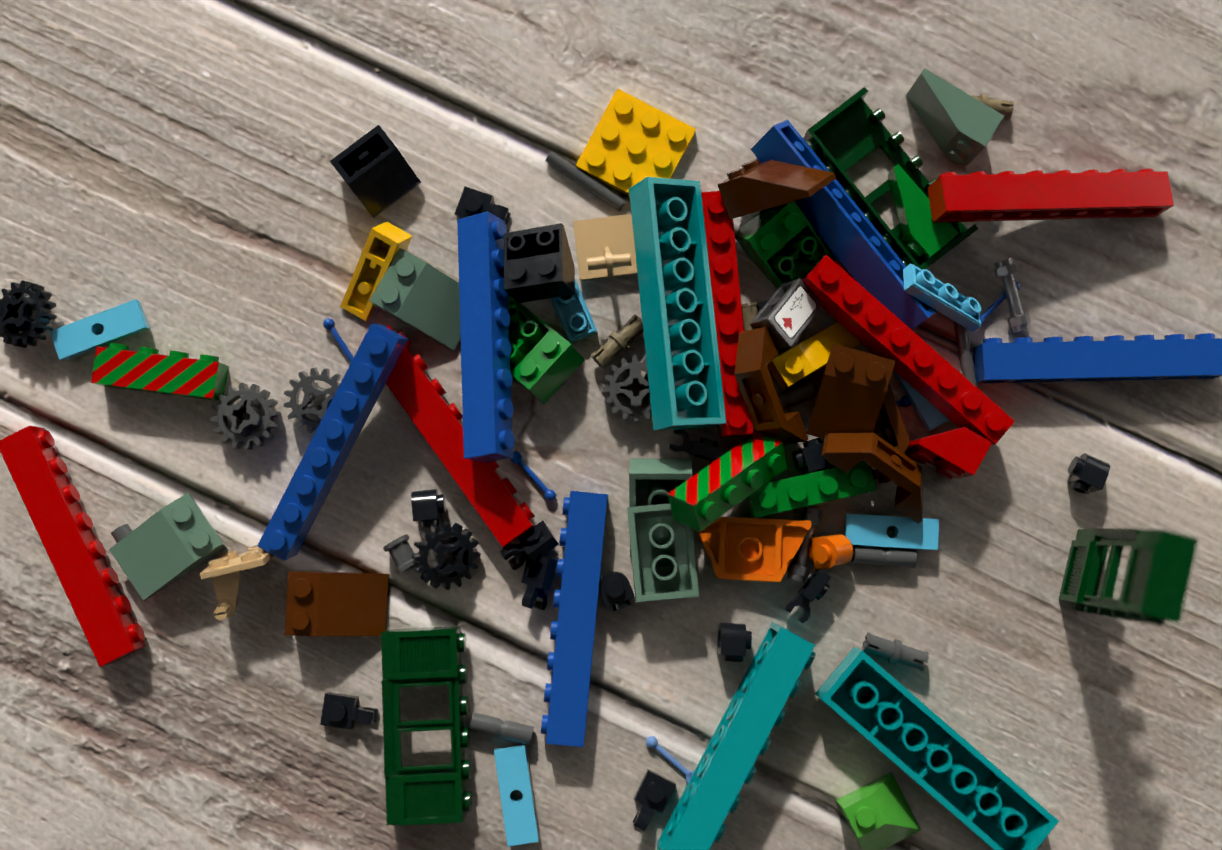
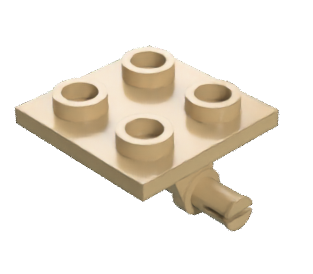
M631 214L573 221L580 281L637 274Z
M257 545L248 548L249 552L238 555L236 550L219 554L218 559L210 561L209 566L199 573L201 580L210 577L212 579L218 601L217 607L214 610V614H216L214 617L217 620H224L236 612L239 605L237 597L241 570L263 566L274 555Z

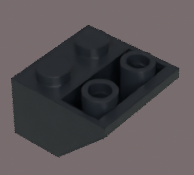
M377 125L330 160L331 164L373 218L421 183L380 125Z
M562 223L504 233V290L517 303L575 295V266Z

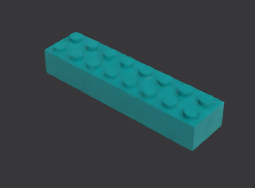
M646 177L629 188L653 431L707 429L726 424L700 181Z
M774 622L771 623L699 760L689 783H687L657 841V850H709L713 842L718 843L726 828V825L723 824L728 813L733 814L739 805L741 796L738 793L744 783L748 785L756 771V767L753 765L758 755L763 756L771 742V738L768 736L773 726L778 727L786 713V709L783 707L788 697L793 698L796 695L801 684L798 678L803 668L807 670L815 658L814 644Z
M853 647L815 692L816 696L993 850H1036L1058 824V819L862 650Z

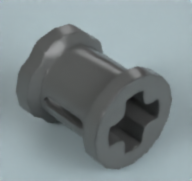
M408 534L395 539L383 547L384 551L389 552L395 562L398 575L419 563L411 558L414 551L408 542Z

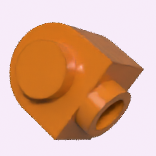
M827 534L811 538L808 555L814 561L815 569H829L849 563L853 556V547L846 536L842 534Z

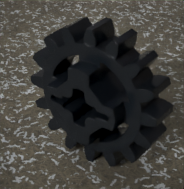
M22 280L20 284L12 282L11 290L5 288L1 290L4 297L0 299V337L4 338V343L26 348L27 345L37 346V339L44 341L47 339L44 332L45 330H53L49 322L56 319L57 315L51 313V309L56 307V303L48 301L52 294L44 291V286Z
M443 521L441 529L435 524H431L432 532L430 534L424 531L420 533L424 538L423 542H414V546L419 549V553L412 554L411 558L419 563L413 568L417 573H422L420 578L425 583L430 581V585L435 589L441 584L444 589L450 590L452 582L460 587L462 586V577L469 580L472 578L468 572L470 568L478 569V565L473 562V559L480 557L481 553L473 548L479 543L474 538H470L473 533L468 529L462 530L463 526L455 522L451 527L450 523ZM450 536L447 540H438L440 538ZM447 551L450 556L445 560L443 554ZM446 571H453L449 574H444Z

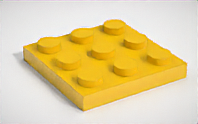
M617 88L575 167L586 175L630 197L629 188L646 177L672 178L696 133V128Z

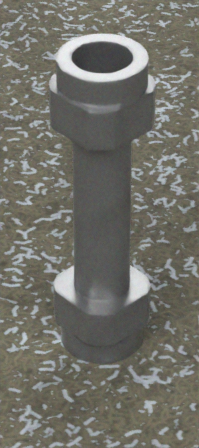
M1012 258L994 263L996 278L1001 277L1010 308L1012 317L1008 318V322L1013 333L1030 329L1031 319L1029 313L1024 314L1013 274L1017 272L1016 264Z
M804 507L801 520L812 521L811 527L795 554L793 564L791 563L788 567L786 578L802 583L805 582L809 569L805 565L811 546V538H813L815 527L820 526L823 511Z

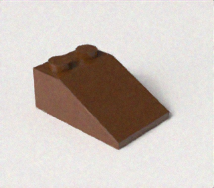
M755 159L742 164L741 168L728 172V179L719 183L718 188L731 220L810 197L834 181L836 176L835 173L775 160L760 163L759 159Z
M833 343L806 434L824 439L828 433H873L896 361Z
M307 570L289 571L284 635L381 636V632L387 630L390 574Z

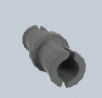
M871 633L866 634L865 639L867 641L863 642V652L886 658L889 663L894 665L898 662L920 671H924L926 665L923 663L928 662L929 652L902 645V641L897 639L890 641Z

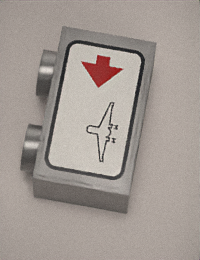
M798 278L781 284L749 325L752 329L768 326L776 350L783 348L788 350L799 342V335L802 331L814 323L816 320L815 315L823 305L804 281Z

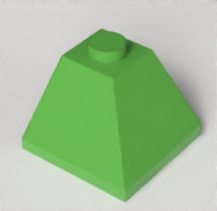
M892 772L836 800L861 850H884L921 830Z

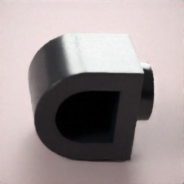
M821 438L803 442L804 448L792 453L794 464L798 470L801 469L803 475L833 466L822 457L824 442H821Z
M1086 453L1080 457L1076 456L1069 466L1068 473L1071 475L1067 483L1071 484L1070 488L1082 494L1102 490L1110 471V464Z
M437 489L412 492L413 521L422 523V528H429L431 524L441 526V513L446 512L444 494L439 495Z
M612 571L602 577L599 591L605 608L612 606L613 611H617L631 605L629 599L635 596L628 578L623 573Z
M720 622L717 636V653L725 655L724 661L743 662V656H746V649H751V631H746L745 624Z

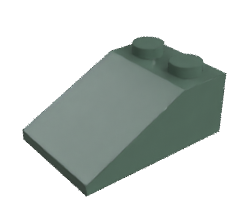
M925 68L906 94L907 99L941 151L945 152L953 162L965 164L966 166L987 146L1004 118V115Z
M400 248L369 301L379 310L455 351L461 340L459 283L425 261Z
M630 458L629 507L669 504L668 493L692 477V459Z
M186 493L160 509L109 550L142 600L146 601L227 549V547L194 498L189 493Z
M670 503L627 507L636 602L698 597L699 588L693 528L674 520Z

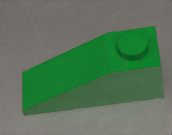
M897 164L888 174V180L904 241L908 244L906 245L908 252L915 259L920 258L924 263L959 233L950 222L933 223L929 198L903 168Z

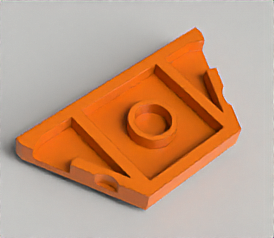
M720 517L701 532H697L718 579L781 582L808 533L812 521Z

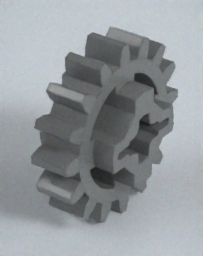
M633 355L632 363H627L624 358H621L620 368L615 365L611 366L614 375H605L604 380L610 383V386L602 387V392L610 394L605 399V404L613 403L615 406L612 409V413L623 412L622 420L624 421L629 415L633 416L634 423H638L639 415H643L646 420H649L651 403L641 408L644 398L650 396L649 382L641 376V370L648 373L646 358L642 363H638L636 355ZM630 371L629 377L624 382L616 383L624 372ZM632 382H638V386L645 389L639 392V396H633L632 391H627V388L632 386ZM616 396H624L630 402V408L621 404Z
M317 368L310 369V376L304 371L299 372L300 381L295 379L289 381L294 389L284 391L286 396L291 397L289 402L283 404L286 408H292L293 412L287 416L288 419L296 417L298 419L296 427L300 428L307 425V433L309 434L313 433L321 421L312 420L306 414H315L319 419H322L340 385L338 381L341 375L338 373L329 377L330 370L328 368L323 369L321 375ZM314 380L324 381L332 387L328 389L321 388ZM302 390L304 398L303 402L299 405V394ZM329 394L322 401L321 406L317 405L308 408V405L312 404V401L316 399L315 395L324 396Z
M245 383L239 384V390L232 386L227 387L228 396L218 395V398L222 401L221 405H212V408L218 411V415L210 419L219 423V426L213 430L214 433H224L221 441L223 443H230L232 441L233 448L240 449L243 444L244 449L252 450L253 442L257 446H264V437L274 438L270 432L271 428L280 427L278 423L274 422L275 417L281 416V412L273 410V407L278 404L277 400H268L271 393L265 389L260 392V386L252 384L250 389ZM241 398L239 403L231 406L236 400ZM261 404L264 408L265 416H263L260 410ZM242 414H250V419H242ZM228 418L232 423V428L228 424ZM261 427L256 433L251 435L252 430Z

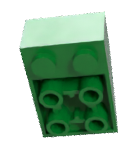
M795 201L760 211L735 233V239L744 252L777 289L781 284L798 278L803 280L825 255L835 262Z
M512 299L508 303L510 315L509 342L511 344L510 372L520 385L544 405L585 360L570 342L523 304L517 303Z

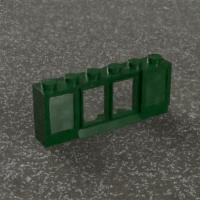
M863 87L810 127L803 139L827 169L835 173L836 180L906 266L911 263L920 269H927L979 228L974 224L967 230L962 222H950L959 234L924 263L920 258L915 259L906 248L908 244L904 241L900 223L893 229H890L871 205L891 190L889 180L864 197L845 172L877 147H880L894 166L899 164L928 198V187L936 179L929 182L919 170L923 165L922 159L918 155L910 159L902 149L901 145L904 142L902 134L897 131L891 135L882 124L885 119L884 112L880 108L873 112L866 104L864 98L868 90Z
M1124 528L1078 529L1076 539L1072 540L1058 600L1072 603L1071 609L1088 614L1092 613L1127 621L1148 623L1160 627L1164 626L1165 621L1179 623L1198 539L1166 530ZM1111 547L1100 596H1097L1107 548ZM1123 548H1131L1120 598L1113 599L1112 595Z
M460 626L384 630L381 632L387 825L463 823L467 812L472 810L471 792H466V779L471 777L470 760H465V747H469L470 733L469 728H464V716L468 715L469 703L468 696H463L462 685L467 684L468 674L467 665H462L461 652H466V634L461 633ZM449 685L450 719L401 721L400 687ZM451 731L452 764L402 766L401 732Z

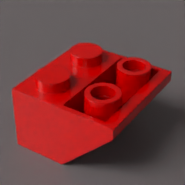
M966 427L910 441L906 450L910 452L908 456L914 461L924 465L928 462L936 467L935 472L952 480L953 477L961 479L962 477L974 476L992 442Z

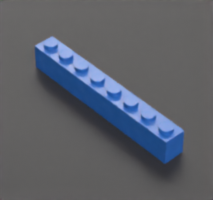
M789 120L774 125L751 148V151L755 154L756 159H759L760 163L775 160L830 172ZM836 179L810 197L795 201L817 235L824 240L831 249L832 255L844 265L850 276L911 330L937 311L904 291L903 269L907 266Z
M487 211L457 220L464 459L480 463L513 458V447L515 444L512 433L514 409L511 402L510 315L508 312V293L504 290V233H507L504 220Z
M371 323L257 545L258 547L283 561L298 554L408 341L407 338L381 324Z
M1213 333L1195 335V339H1185L1184 334H1172L1164 336L1165 340H1154V335L1135 336L1134 340H1124V336L1114 335L1104 337V341H1094L1093 336L1075 337L1074 341L1063 342V337L1044 338V342H1033L1031 337H1021L1013 339V343H1002V338L983 339L982 344L973 348L974 371L977 384L1215 379L1222 377V338H1215Z
M570 491V497H564L562 515L568 516L567 528H561L559 546H564L565 552L564 559L558 558L556 577H562L561 590L555 589L553 608H558L559 613L558 621H552L550 639L556 640L555 652H549L547 671H553L552 684L546 683L544 702L550 703L549 715L542 716L541 734H547L546 744L584 747L608 494Z

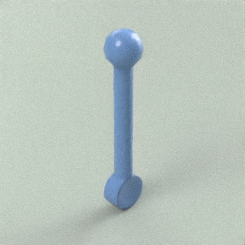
M648 737L646 739L647 747L658 751L685 776L686 782L689 783L694 771H688L658 744L656 737Z

